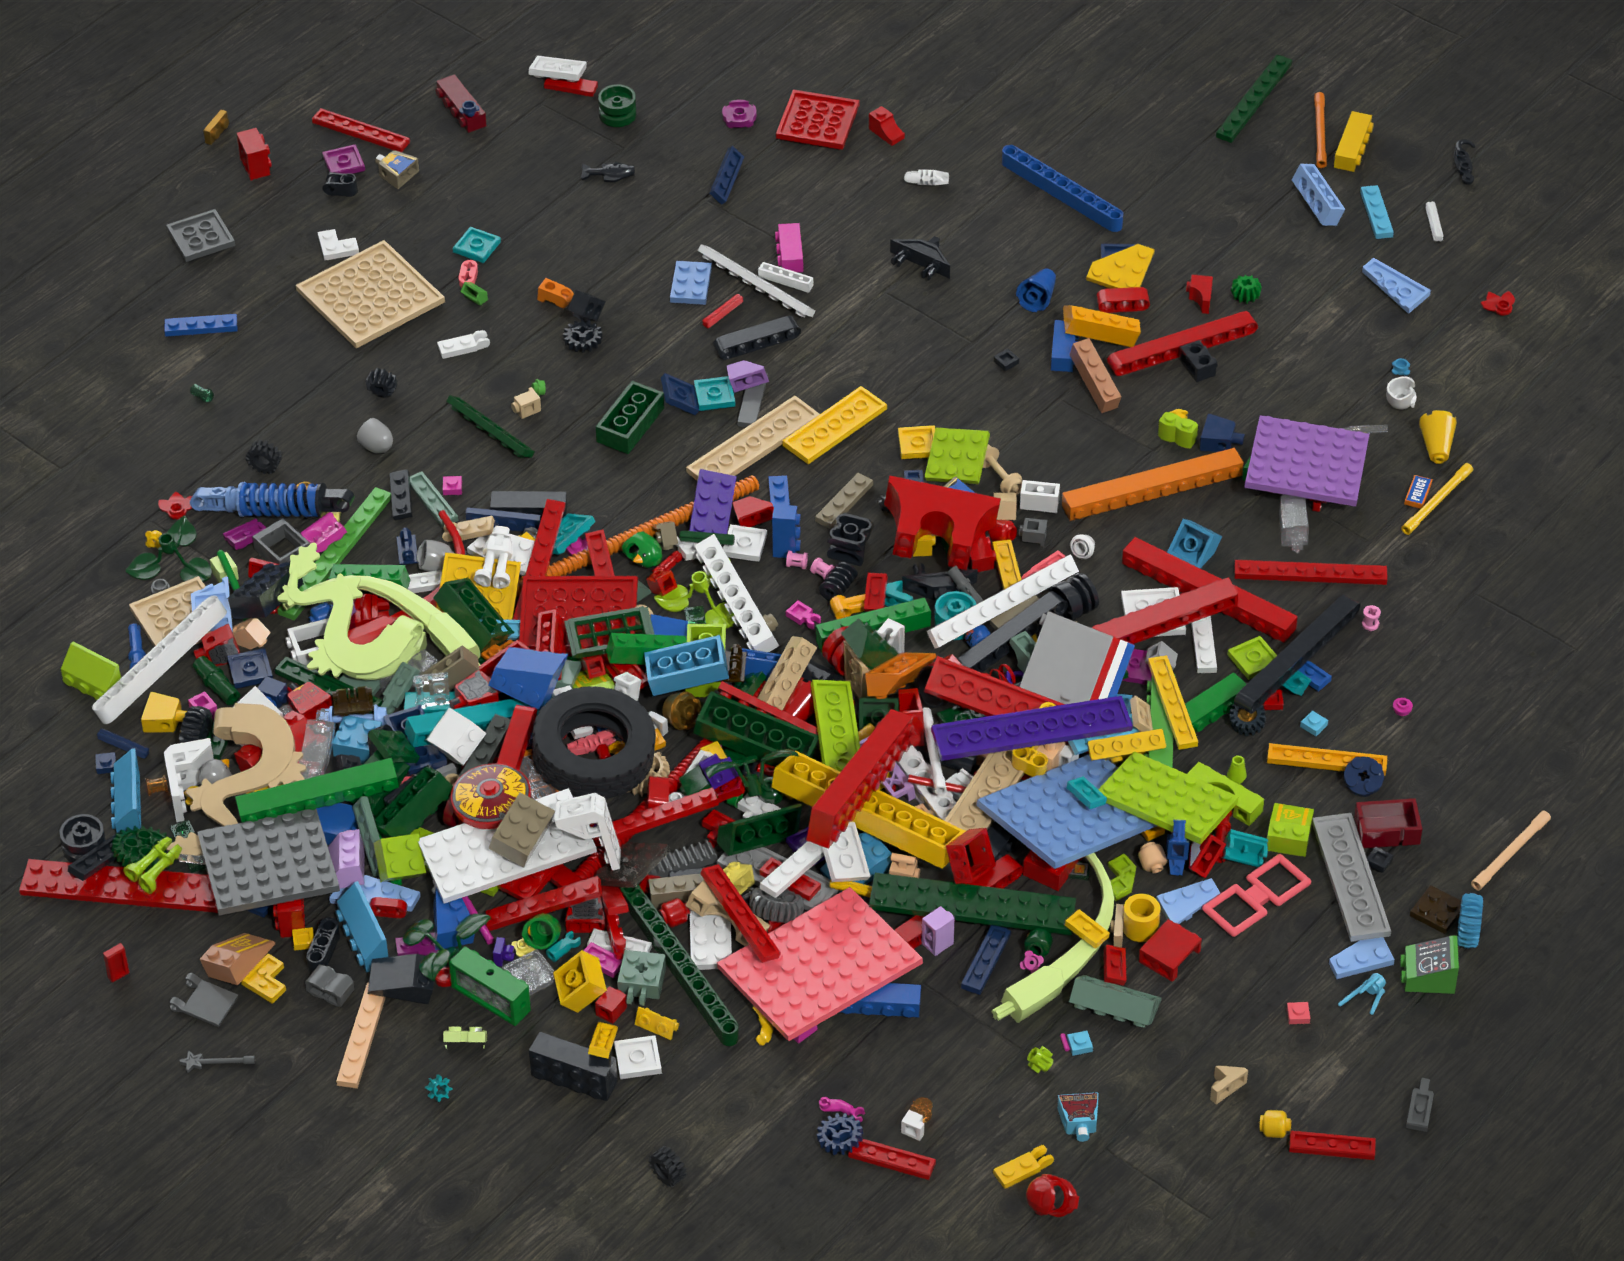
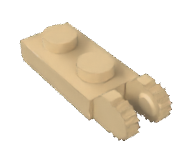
M493 516L458 522V524L454 523L462 540L491 535L495 520ZM444 525L443 540L447 542L453 541Z

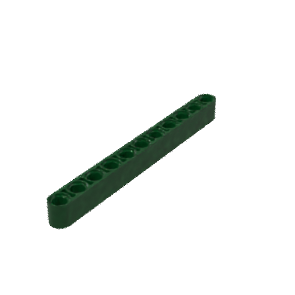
M634 880L623 881L620 885V890L628 904L629 913L649 942L652 943L657 953L665 954L666 966L720 1042L725 1046L737 1044L739 1031L738 1023L638 883Z

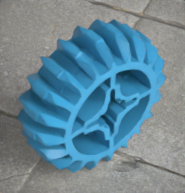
M1470 893L1462 896L1457 943L1464 948H1476L1479 942L1483 911V898L1481 895Z

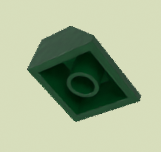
M859 697V731L869 723L875 727L891 709L898 711L899 698L887 697L876 699V697Z

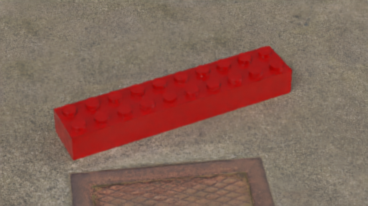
M893 709L887 713L812 807L806 841L828 849L834 842L838 841L841 832H845L848 823L854 821L856 813L861 812L864 803L868 802L872 793L878 790L881 781H885L888 772L893 771L895 763L900 762L904 752H908L911 745L909 736H911L914 725H911L912 716Z

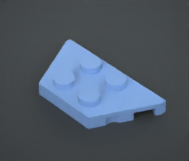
M228 577L222 578V582L215 586L210 584L202 590L191 593L192 612L208 597L217 596L227 610V613L210 631L229 624L233 632L231 609L227 599L230 596Z

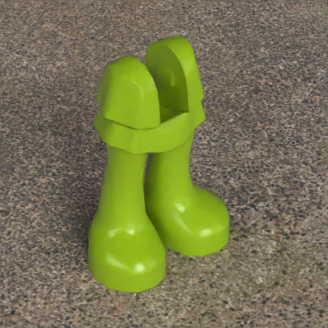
M169 837L158 841L145 857L136 863L128 864L123 869L125 875L131 881L136 882L139 879L140 887L148 894H152L155 891V879L166 867L173 864L182 851V847L177 844L167 854L164 853L172 842V839ZM158 858L159 861L142 875L143 871Z

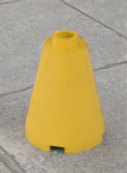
M1436 410L1432 411L1431 415L1425 413L1419 421L1430 460L1437 464L1448 460L1457 424L1456 417H1452V413Z

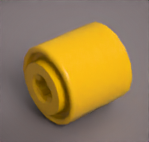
M1135 894L1125 901L1123 932L1129 939L1136 942H1147L1159 929L1161 909L1159 902L1154 897L1147 894Z

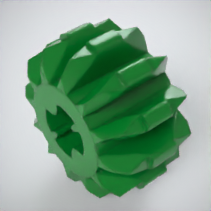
M1246 274L1244 277L1238 275L1237 279H1234L1232 282L1231 295L1234 296L1235 300L1239 299L1240 303L1242 301L1246 303L1249 301L1254 302L1255 299H1259L1262 288L1261 283H1259L1258 278H1253V275L1250 277L1246 276Z

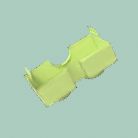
M451 1026L449 1030L443 1031V1042L487 1041V1031H482V1027H469V1030H461L459 1026Z

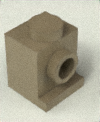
M668 521L653 524V528L657 529L655 538L660 543V546H662V550L673 549V545L678 544L675 523Z

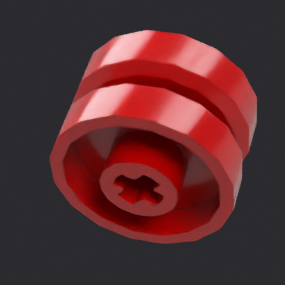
M849 626L841 627L831 633L822 648L823 657L843 676H845L844 641L846 640L841 632Z

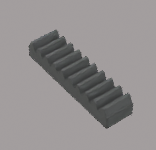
M705 840L704 844L698 842L695 847L691 844L689 849H686L684 846L681 851L675 849L674 853L668 851L665 856L661 853L658 858L655 855L652 856L651 860L645 858L642 863L640 860H637L635 871L640 882H642L646 875L664 878L669 877V871L696 869L716 863L717 855L711 842Z

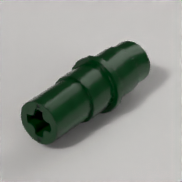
M200 656L194 661L193 669L203 680V684L206 687H210L227 705H233L239 700L240 693L229 682L221 668L216 667L206 656Z

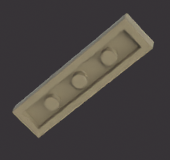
M857 473L815 516V522L831 529L836 524V518L843 513H847L873 486V480Z

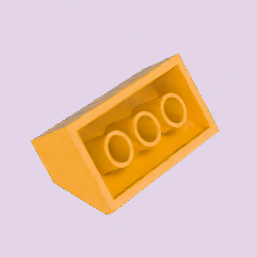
M1072 305L1063 307L1065 333L1133 347L1141 333L1138 319Z

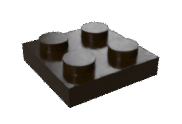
M1430 885L1410 911V917L1446 934L1460 915L1461 900Z

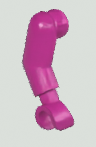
M822 1097L819 1100L820 1109L824 1112L841 1111L847 1113V1115H853L855 1121L859 1120L860 1123L863 1121L862 1116L856 1117L859 1114H865L862 1107L855 1109L843 1100L829 1099L828 1097Z

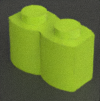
M1165 412L1159 420L1158 436L1161 439L1175 442L1184 448H1192L1197 441L1198 424L1196 422L1181 418L1170 412Z

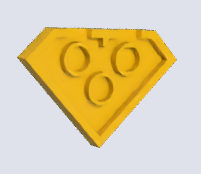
M1137 244L1094 261L1089 269L1086 280L1111 289L1141 287L1155 250Z

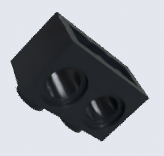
M576 290L568 310L572 311L573 316L579 319L598 321L606 301Z
M1200 340L1180 346L1179 360L1196 382L1216 376L1217 361L1210 355L1207 347Z

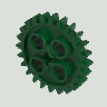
M134 826L133 830L126 827V831L120 830V834L116 833L115 838H113L111 850L114 852L113 857H117V862L123 861L122 866L136 863L145 857L158 841L164 839L167 833L161 834L160 829L153 831L152 827L145 829L142 826L141 829H138V827ZM158 858L144 870L145 873L159 861Z

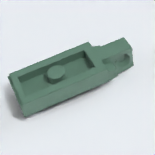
M405 662L401 663L383 693L384 702L381 707L387 708L388 715L392 714L399 707V704L405 698V692L409 691L420 673L418 669Z

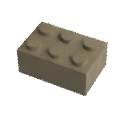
M520 792L492 836L488 849L524 868L549 828L555 810Z

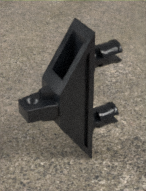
M934 236L929 241L923 239H890V253L895 254L891 259L893 265L898 263L897 267H900L905 260H908L925 268L921 272V276L923 279L927 277V281L935 273L950 279V265L939 249L940 238Z
M921 563V570L918 569L917 564L913 565L914 575L902 576L904 590L931 600H937L947 592H962L956 588V583L947 572L925 574L923 563ZM959 569L966 579L969 578L971 585L977 582L978 569Z

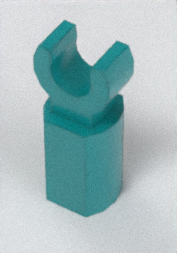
M568 932L565 939H561L546 950L548 958L556 962L568 953L571 948L578 947L581 944V938L578 937L575 940H571L574 938V932Z

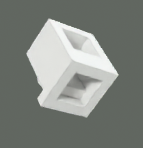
M628 672L614 677V681H616L615 690L623 692L637 701L642 680Z

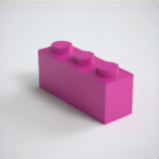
M799 223L778 224V231L775 232V241L779 242L776 244L777 254H780L777 256L778 266L794 272H803Z

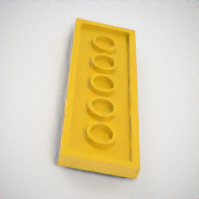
M860 386L782 440L783 446L804 462L810 464L887 410V404Z

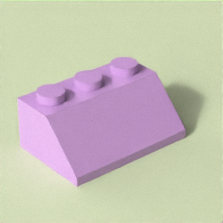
M360 830L341 832L328 847L340 889L351 887L357 881L360 885H364V845Z

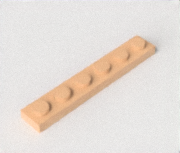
M367 982L336 1080L337 1086L358 1088L386 997L368 994L369 982Z

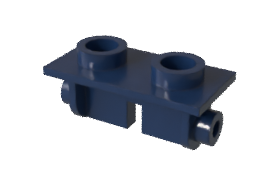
M403 528L400 536H397L399 564L418 563L416 537L411 535V531L408 528Z

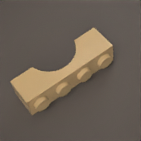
M703 880L691 893L686 906L702 917L706 915H719L726 918L736 930V941L744 946L749 945L708 884ZM756 916L758 921L761 923V925L767 932L770 925L763 919Z

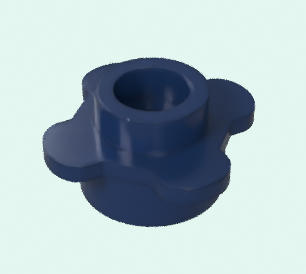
M468 100L463 102L459 112L472 117L476 111L480 110V107L474 101Z

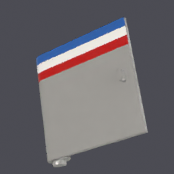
M1048 611L1047 615L1043 613L1039 622L1042 628L1019 687L1063 704L1116 697L1135 645Z

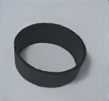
M925 666L921 669L917 678V688L921 700L930 708H937L949 703V701L944 699L940 702L933 695L924 692L933 666Z

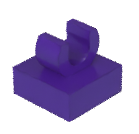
M497 937L493 951L494 963L502 967L504 960L513 961L515 953H513L514 946L506 945L505 938Z

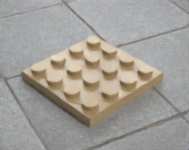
M199 576L129 604L131 612L154 647L192 612L191 593L206 587Z

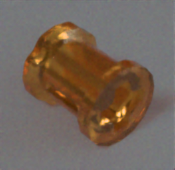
M166 775L155 779L146 778L149 796L155 792H169Z

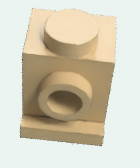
M532 387L528 388V392L515 396L514 402L511 403L514 413H518L521 419L541 411L540 397Z

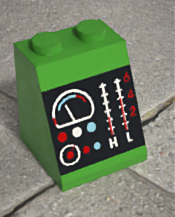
M1457 936L1444 937L1405 947L1404 955L1400 956V967H1404V971H1401V983H1405V992L1455 994L1459 970Z

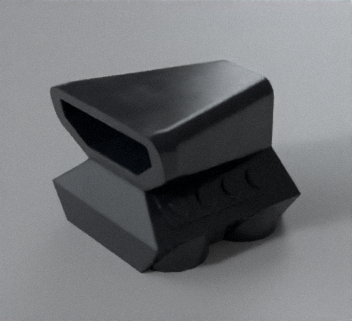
M848 513L839 515L836 518L834 528L830 530V536L827 540V543L831 544L827 551L828 558L862 566L865 545L875 526L868 518Z

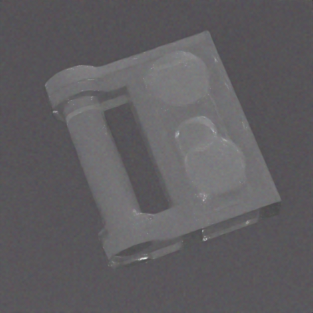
M447 672L416 675L413 677V686H415L417 698L415 706L421 705L425 709L427 706L449 704L450 693ZM424 684H429L430 696L424 697Z

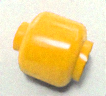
M1267 1110L1264 1115L1260 1116V1132H1263L1265 1137L1284 1138L1286 1132L1291 1131V1118H1287V1114L1284 1111Z

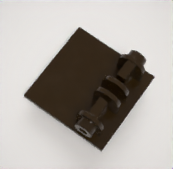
M734 644L731 647V651H725L729 679L716 682H744L747 652H742L741 646Z
M353 687L354 697H351L350 688H348L349 698L346 695V688L336 689L335 692H332L334 715L344 717L351 713L367 714L373 711L371 687H357L358 697L356 695V687Z

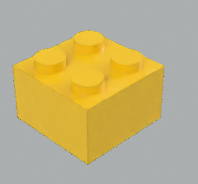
M583 950L553 972L560 1004L577 1013L607 991L599 958Z

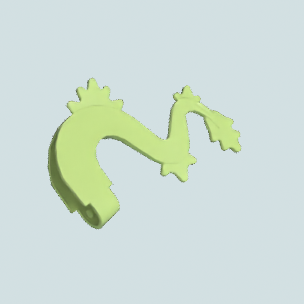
M311 543L308 547H299V554L290 556L288 585L283 586L284 592L278 596V601L288 602L289 607H293L294 604L305 606L327 601L334 603L325 628L324 639L315 640V645L319 650L308 653L309 658L313 659L307 665L308 670L319 669L318 673L321 676L328 670H331L335 678L339 677L343 672L348 676L363 680H377L395 674L401 663H408L417 652V649L414 647L423 634V624L402 615L392 626L388 624L374 641L365 645L350 642L348 630L354 605L353 599L363 596L362 592L358 590L361 577L345 578L340 573L337 575L335 582H328L309 591L302 592L298 589V579L317 568L314 561L320 558V554L316 552V543Z

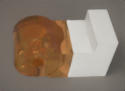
M920 1097L915 1100L901 1122L902 1134L919 1141L924 1135V1123L932 1117V1102L930 1099Z

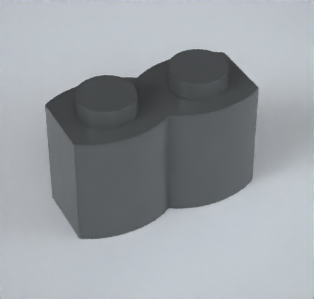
M318 965L305 981L307 992L338 1007H341L354 991V981L347 974L336 973L330 966Z

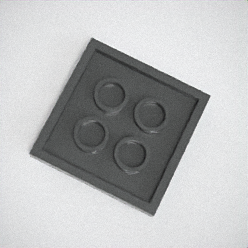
M216 209L166 225L168 233L186 262L235 246V240Z

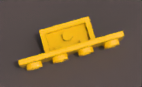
M1162 729L1087 742L1092 761L1105 759L1106 761H1111V763L1122 762L1123 758H1128L1133 752L1143 755L1147 751L1166 748Z

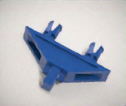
M1175 819L1173 820L1172 834H1167V859H1169L1170 874L1182 875L1185 860L1188 859L1189 840L1185 838L1186 820Z

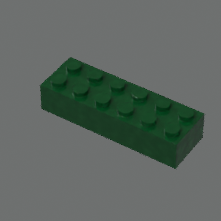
M712 691L696 720L693 732L713 742L718 741L720 745L747 756L756 755L760 761L766 754L781 749H792L812 758L819 740V736ZM788 756L774 758L765 763L776 767Z

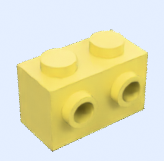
M731 862L723 869L740 895L749 886L755 884L752 865Z

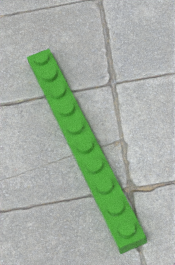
M377 487L373 489L345 524L344 528L347 533L340 540L331 543L315 562L317 568L302 578L304 585L299 588L300 591L327 581L333 564H340L389 503L391 500L390 492ZM281 604L277 609L278 615L295 621L307 605L296 604L290 609L285 610Z

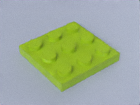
M936 428L924 477L926 481L949 482L954 477H957L963 483L979 484L990 433L981 430Z

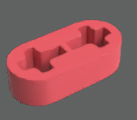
M467 260L462 263L459 273V286L461 288L464 282L475 284L478 274V267L475 261Z

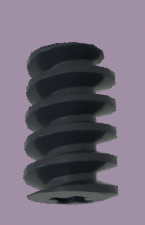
M837 563L820 585V594L828 601L837 595H843L858 576L857 570L849 563Z

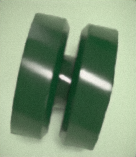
M617 84L607 86L600 91L598 95L599 118L604 124L612 127H623L635 120L636 95L633 89Z

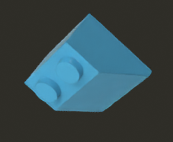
M1183 519L1167 553L1201 568L1215 553L1222 536L1191 520Z

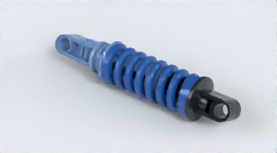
M242 482L239 483L238 488L234 486H229L228 488L200 487L192 496L190 505L197 511H238L240 517L252 516L253 514L262 516L264 514L265 516L275 515L276 517L282 515L285 517H290L291 515L300 517L303 515L304 517L322 518L327 512H347L355 496L349 489H327L325 483H319L316 486L309 484L307 488L304 483L299 484L298 488L294 483H291L288 488L285 483H281L279 488L275 483H271L268 488L266 483H262L258 487L257 483Z

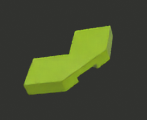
M1122 854L1108 862V867L1117 876L1110 880L1115 901L1132 893L1136 873L1135 864L1125 854Z

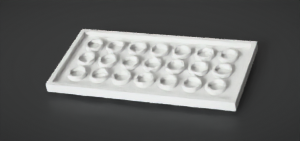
M568 788L535 800L555 810L557 801L570 799L573 796ZM555 814L549 828L524 868L488 849L497 828L479 829L464 823L422 837L418 841L444 904L597 852L592 838L585 840L557 828Z

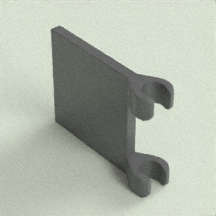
M189 973L186 976V985L196 988L187 1003H184L177 997H173L170 1000V1009L174 1012H183L219 1027L236 1002L238 994L206 982L197 975Z

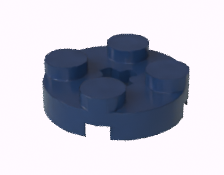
M1355 757L1346 766L1344 781L1351 793L1366 797L1379 791L1382 787L1384 780L1383 768L1376 760L1370 757ZM1366 772L1370 778L1361 781V777L1358 775Z

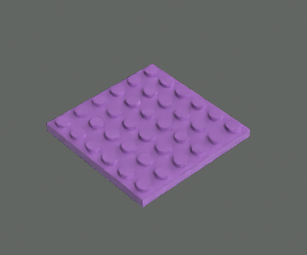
M1260 416L1245 488L1356 506L1369 434L1306 422L1290 421L1288 419L1272 418L1270 416Z

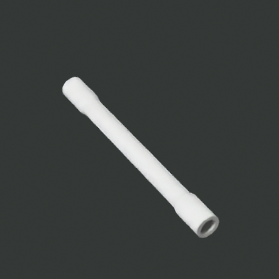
M923 708L924 732L933 774L934 789L937 795H943L947 792L942 773L939 753L931 732V725L934 723L930 708Z

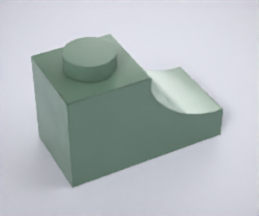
M1026 631L1012 637L1009 642L1016 653L1017 666L1023 673L1026 671L1036 644Z

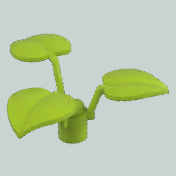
M697 571L692 575L693 583L690 584L689 593L686 587L677 585L676 589L664 596H654L656 602L663 609L670 612H679L688 607V598H691L695 589L699 593L706 594L712 607L705 614L706 624H726V628L732 627L735 624L732 619L734 613L729 614L724 605L726 604L725 602L720 603L717 607L714 605L708 592L709 586L714 588L710 581L712 575L708 576L703 571Z

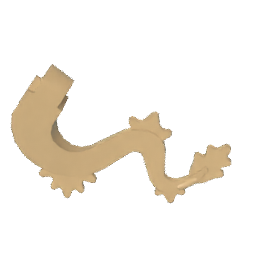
M235 703L234 708L224 707L217 709L214 719V735L223 740H234L235 744L259 746L263 750L262 758L252 768L218 780L213 784L207 779H203L200 787L187 789L186 794L193 800L190 806L191 811L202 809L209 818L222 826L238 824L236 818L223 804L226 798L255 791L268 785L272 788L279 786L281 783L284 785L304 780L301 772L306 771L307 768L305 765L298 763L304 756L302 752H295V740L286 720L276 711L261 704ZM192 832L188 834L187 838L177 836L175 842L171 843L166 849L169 852L178 844L182 847L178 859L187 856L188 861L203 855L198 835Z

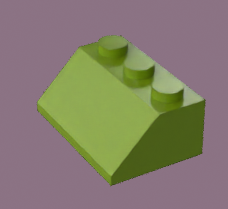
M75 642L70 644L61 667L63 682L98 700L121 679L119 665Z

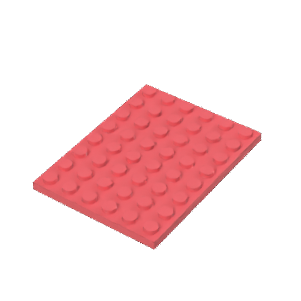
M849 887L796 917L794 920L768 933L781 952L778 959L762 963L751 946L747 945L717 962V968L790 1041L923 964V958Z

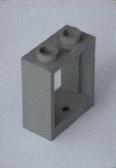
M283 518L252 536L254 549L265 560L276 564L290 563V556L298 555L299 547H308L310 545V542ZM286 538L296 549L279 558L269 547Z

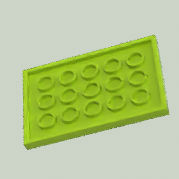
M1133 752L1098 789L1107 797V804L1173 832V820H1186L1185 838L1201 844L1235 807L1239 799L1238 796L1137 752Z

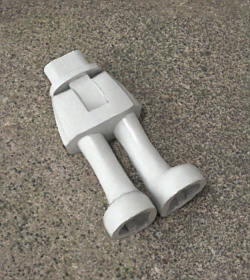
M495 526L494 532L491 533L483 547V554L486 556L484 567L477 570L474 575V580L482 586L489 587L491 585L494 559H498L493 578V587L501 589L510 584V576L505 573L507 560H510L513 555L512 541L509 534L510 529L508 527Z

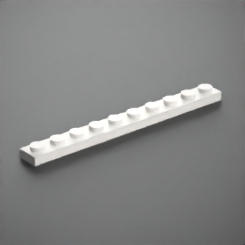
M1071 554L928 630L927 633L934 648L946 644L1079 572Z

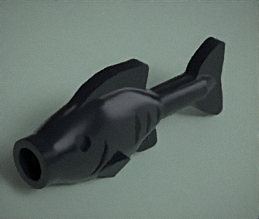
M615 161L611 164H602V168H590L582 164V180L589 178L590 175L604 176V182H617L621 179L635 176L634 165L630 166Z

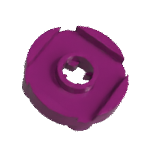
M733 100L729 102L728 106L723 107L722 117L729 128L752 127L757 117V110L754 105L749 104V101Z

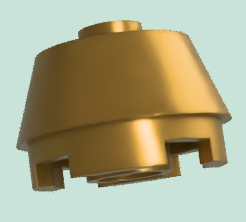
M690 692L672 694L665 700L663 705V716L678 730L693 728L696 724L694 721L697 714L701 712L700 700L696 699Z

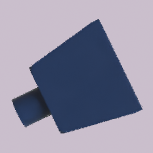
M1208 414L1201 435L1200 451L1220 452L1231 449L1232 443L1243 445L1245 434L1235 432L1236 423L1234 421Z

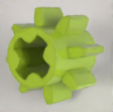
M1044 1046L1040 1049L1035 1047L1028 1054L1027 1060L1030 1061L1028 1066L1037 1073L1040 1070L1046 1072L1053 1064V1059L1051 1058L1053 1054Z

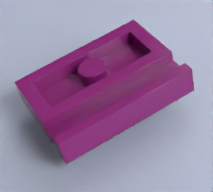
M253 519L223 533V536L236 550L242 549L253 542L252 536L266 529V527L261 522H258L257 519Z

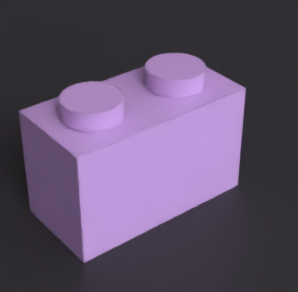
M941 906L922 918V945L934 956L954 944L955 919L949 911H946Z

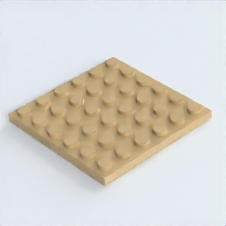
M385 240L296 285V290L355 348L445 303V297Z

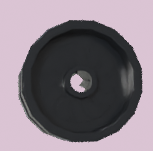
M79 814L68 818L61 825L59 831L64 856L71 863L106 841L102 822L97 817L89 814Z

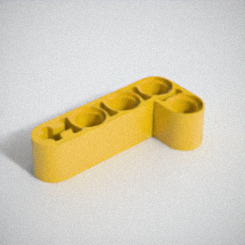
M1051 702L1043 703L1040 706V708L1052 707L1056 705ZM1039 746L1013 749L1011 764L1015 769L1022 770L1025 774L1034 777L1044 775L1047 772L1048 758L1045 754L1037 751Z

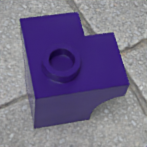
M714 754L699 764L706 775V768L720 762H731L732 760L730 756L720 759L717 754ZM734 767L714 774L710 779L707 777L711 786L716 789L739 775Z

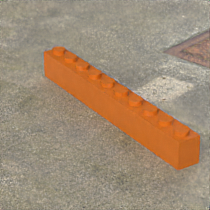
M1235 448L1063 492L1062 507L1070 521L1242 476L1243 461Z

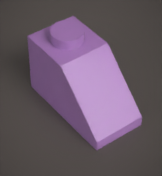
M744 360L727 365L728 376L734 393L769 382L764 366Z

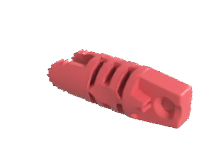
M607 729L596 734L587 735L585 738L581 737L567 744V749L575 755H586L589 752L596 751L597 746L600 744H606L609 747L617 742L613 738L616 733Z

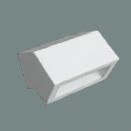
M1065 745L1060 752L1059 766L1079 759V754L1075 755L1070 745Z

